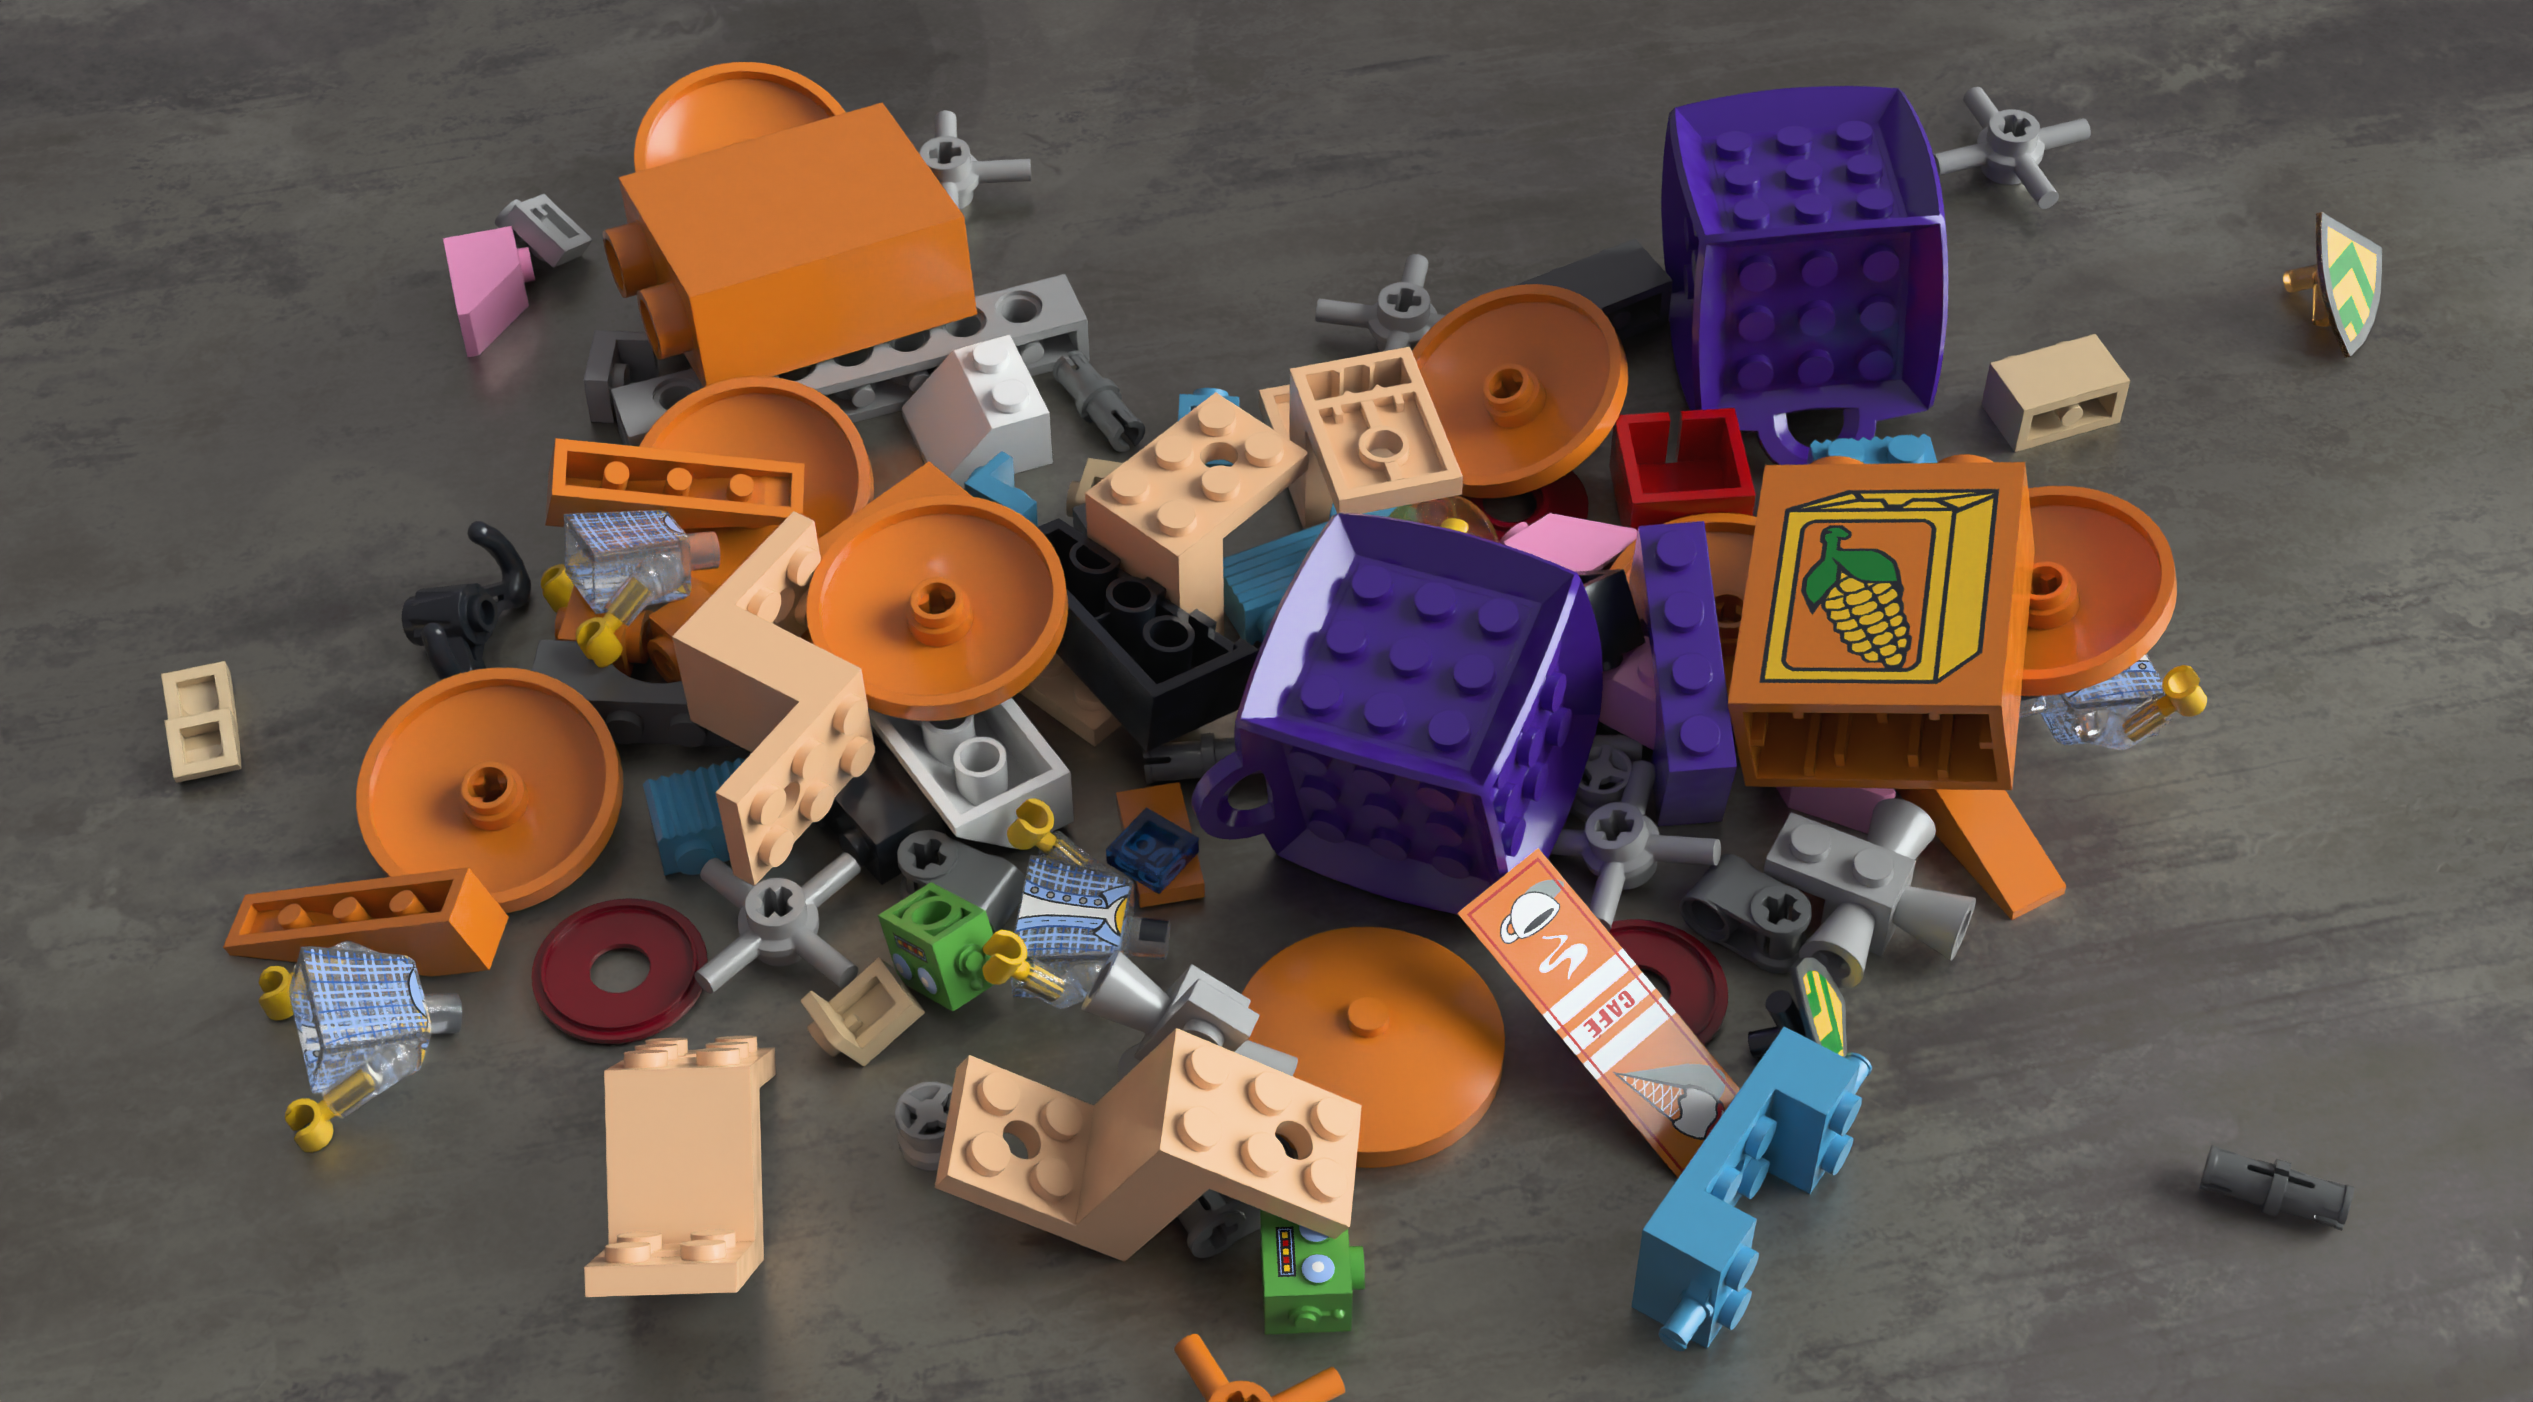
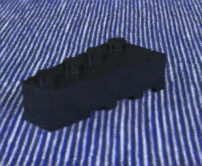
M1060 518L1037 527L1053 545L1060 559L1068 596L1066 628L1056 654L1147 752L1239 710L1259 649L1242 638L1235 643L1231 642L1215 631L1217 623L1215 620L1198 609H1195L1190 614L1165 598L1166 588L1148 576L1145 579L1131 576L1120 568L1121 559Z

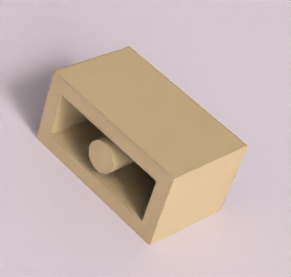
M2092 334L1991 362L1981 405L2013 451L2018 452L2120 423L2130 379L2098 336Z

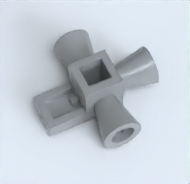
M1891 798L1878 802L1873 810L1866 841L1791 812L1765 859L1763 873L1781 883L1825 899L1821 925L1801 947L1799 958L1817 959L1826 967L1838 988L1855 987L1862 981L1868 953L1871 952L1882 957L1896 927L1901 928L1951 961L1962 943L1974 911L1976 898L1911 887L1916 864L1915 859L1933 840L1936 833L1933 820L1923 809L1902 799Z
M1116 950L1099 972L1082 1004V1011L1145 1033L1140 1043L1131 1046L1122 1054L1118 1063L1119 1081L1176 1028L1290 1076H1293L1297 1067V1057L1247 1040L1260 1016L1248 1008L1251 1000L1192 964L1164 992L1122 952Z

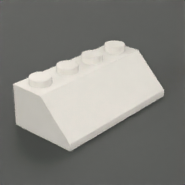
M1012 698L977 714L940 721H917L895 718L868 708L871 725L956 837L1018 849L1013 847L1008 841L1007 830L1018 819L1016 809L1027 799L1031 798L1043 801L1053 812L1054 825L1050 832L1074 821L1071 772Z

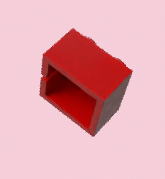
M1735 408L1681 411L1675 462L1666 463L1671 421L1669 412L1619 415L1613 426L1609 468L1621 526L1634 528L1638 531L1639 526L1660 525L1678 518L1705 513H1735L1753 516L1756 494Z

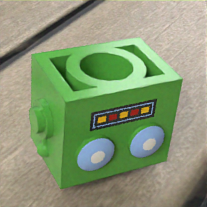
M930 882L878 915L896 973L904 984L947 1009L955 1011L995 985L986 981L982 969L983 965L991 957L983 952L982 947L993 935L986 910Z
M1260 1209V1252L1265 1335L1351 1331L1352 1290H1365L1363 1246H1349L1348 1229L1336 1239H1333Z

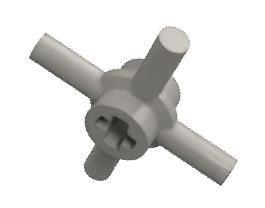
M1981 87L1969 89L1965 93L1963 101L1983 130L1978 136L1977 144L1933 154L1938 175L1941 176L1981 166L1982 172L1990 180L2004 185L2022 183L2041 209L2052 207L2058 201L2059 194L2041 171L2038 164L2043 158L2044 150L2088 140L2091 135L2088 121L2085 118L2040 128L2039 122L2031 114L2016 109L1998 111Z
M947 110L940 111L935 115V138L924 143L919 154L959 210L970 204L974 196L973 190L978 184L1031 181L1030 159L977 161L970 154L968 144L957 138L956 115Z
M1412 254L1406 259L1401 282L1393 283L1383 288L1379 293L1378 302L1374 305L1318 299L1315 321L1368 328L1372 336L1377 340V347L1380 352L1410 347L1412 351L1420 339L1446 315L1437 314L1436 309L1430 303L1428 292L1423 288L1429 265L1428 260L1422 255Z
M1640 760L1632 764L1621 802L1609 803L1596 809L1588 818L1585 830L1562 829L1551 852L1554 855L1583 856L1589 870L1598 876L1589 909L1608 932L1613 923L1622 889H1633L1646 883L1655 873L1657 862L1717 866L1720 861L1721 844L1719 839L1660 835L1654 822L1645 816L1655 781V766L1647 761Z
M843 852L800 887L797 883L785 878L766 879L753 886L734 876L732 868L719 858L709 860L702 868L700 877L740 909L738 915L740 937L695 972L694 976L698 984L707 993L713 994L755 958L771 966H788L803 958L838 987L845 988L856 978L858 967L817 935L819 929L817 908L861 872L857 861L850 854Z

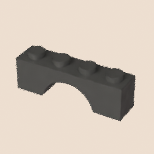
M539 640L532 671L558 679L583 695L603 718L614 742L625 745L647 743L672 744L684 747H740L691 721L682 681L673 683L639 681L623 674L613 664L604 668L596 666L592 659H588L577 641Z

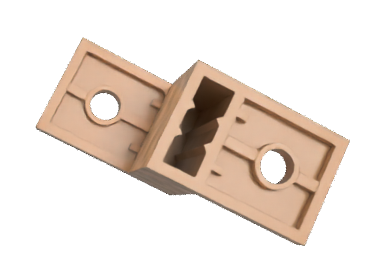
M1410 347L1291 368L1289 385L1259 390V408L1265 424L1309 452V470L1288 486L1303 529L1328 522L1332 504H1334L1337 513L1363 514L1413 504L1415 508L1422 509V502L1462 495L1463 475Z
M1215 392L1085 492L1087 537L1121 559L1120 568L1131 576L1145 579L1148 576L1166 588L1165 598L1190 614L1195 609H1198L1217 622L1215 631L1224 636L1223 538L1309 470V452ZM1213 460H1226L1233 463L1231 467L1219 465L1211 468L1205 464ZM1056 653L1040 675L1019 692L1094 747L1122 725Z
M795 511L783 521L672 636L691 721L752 752L715 793L733 875L753 886L772 867H778L787 859L794 842L812 822H818L824 818L830 810L834 798L853 777H859L867 770L875 753L862 669L800 638L808 629L806 616L807 595L815 569L821 562L815 522Z
M1178 1028L1169 1034L1095 1105L969 1055L956 1068L935 1188L1123 1262L1136 1253L1208 1189L1336 1239L1350 1227L1362 1105ZM1003 1133L1013 1134L1024 1143L1028 1152V1159H1021L1011 1153L1009 1145L1003 1139ZM1275 1133L1287 1137L1293 1143L1297 1150L1298 1160L1290 1158L1285 1154L1284 1147L1275 1137Z
M757 1036L715 1038V1043L706 1044V1049L688 1050L687 1038L645 1040L646 1045L635 1046V1051L624 1052V1059L604 1070L609 1244L584 1267L585 1297L738 1292L764 1260L759 1088L776 1075L775 1047L757 1048Z

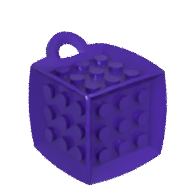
M1796 87L1743 93L1675 107L1669 113L1664 145L1661 189L1662 240L1665 272L1673 280L1669 310L1673 353L1678 376L1689 409L1735 408L1740 432L1756 433L1763 452L1774 465H1807L1809 447L1799 443L1791 435L1787 425L1786 414L1809 410H1843L1844 424L1836 440L1839 438H1853L1859 441L1864 437L1871 441L1875 435L1877 422L1929 410L1934 404L1939 383L1948 319L1947 234L1942 189L1933 151L1921 121L1906 95L1899 88Z
M1347 512L1333 515L1306 554L1276 609L1249 675L1235 720V752L1211 767L1194 789L1191 805L1201 828L1213 837L1229 840L1264 834L1277 855L1321 875L1386 898L1452 914H1457L1536 849L1539 848L1548 859L1566 822L1582 779L1595 737L1602 703L1603 667L1601 642L1593 608L1578 573L1533 554L1461 531L1384 516ZM1261 770L1267 785V804L1248 810L1235 809L1230 806L1228 795L1231 789L1244 777Z

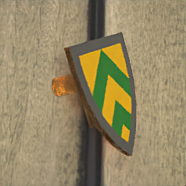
M2320 212L2316 213L2317 264L2285 271L2283 282L2289 293L2313 288L2312 323L2320 327L2331 326L2344 358L2351 357L2365 342L2375 321L2381 292L2382 247L2325 213Z

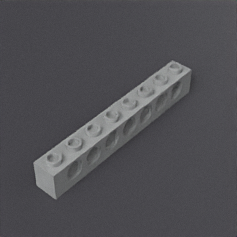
M1066 274L976 296L977 315L773 377L795 381L815 389L837 404L854 423L901 411L903 405L953 350L1009 334L1031 376L1053 371L1054 364L1061 356L1066 359L1070 366H1074L1075 364L1068 356L1070 351L1078 350L1082 352L1089 362L1088 320ZM693 368L611 389L618 429L624 445L639 447L647 432L669 408L689 394L703 388Z

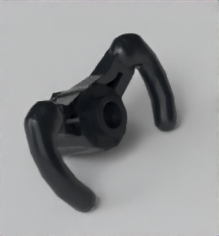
M482 521L473 522L468 528L467 535L473 543L484 548L495 559L502 573V581L486 586L473 583L423 588L418 590L415 596L409 597L402 609V626L406 637L414 645L425 647L428 659L440 680L472 670L486 669L482 659L484 646L497 625L498 617L504 610L521 608L528 602L530 596L531 580L524 562L515 547L498 529Z

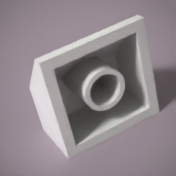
M1010 334L953 350L902 407V416L924 463L926 464L930 461L963 489L965 488L964 483L968 480L971 473L976 468L985 466L1001 451L1013 457L1014 474L1053 463L1050 414Z

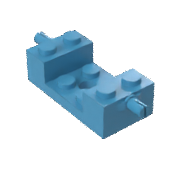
M1783 1027L1642 1230L1631 1307L1664 1325L1659 1330V1337L1668 1347L1676 1351H1684L1689 1341L1692 1340L1708 1348L1722 1326L1733 1330L1739 1323L1752 1295V1291L1744 1286L1755 1269L1759 1252L1751 1249L1757 1219L1734 1206L1742 1195L1749 1199L1755 1196L1767 1172L1811 1194L1825 1171L1832 1175L1838 1173L1853 1144V1138L1846 1133L1853 1124L1862 1104V1098L1855 1094L1865 1078L1872 1072V1065L1865 1057L1854 1052L1847 1053L1843 1057Z

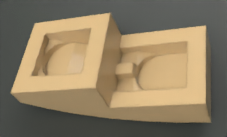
M221 661L161 674L168 720H164L175 782L178 783L240 770L241 754L237 715L230 670L226 662Z

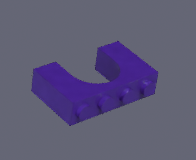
M1704 521L1639 526L1629 588L1643 634L1649 637L1656 699V737L1651 763L1655 766L1653 795L1657 827L1721 822L1737 769L1728 708Z

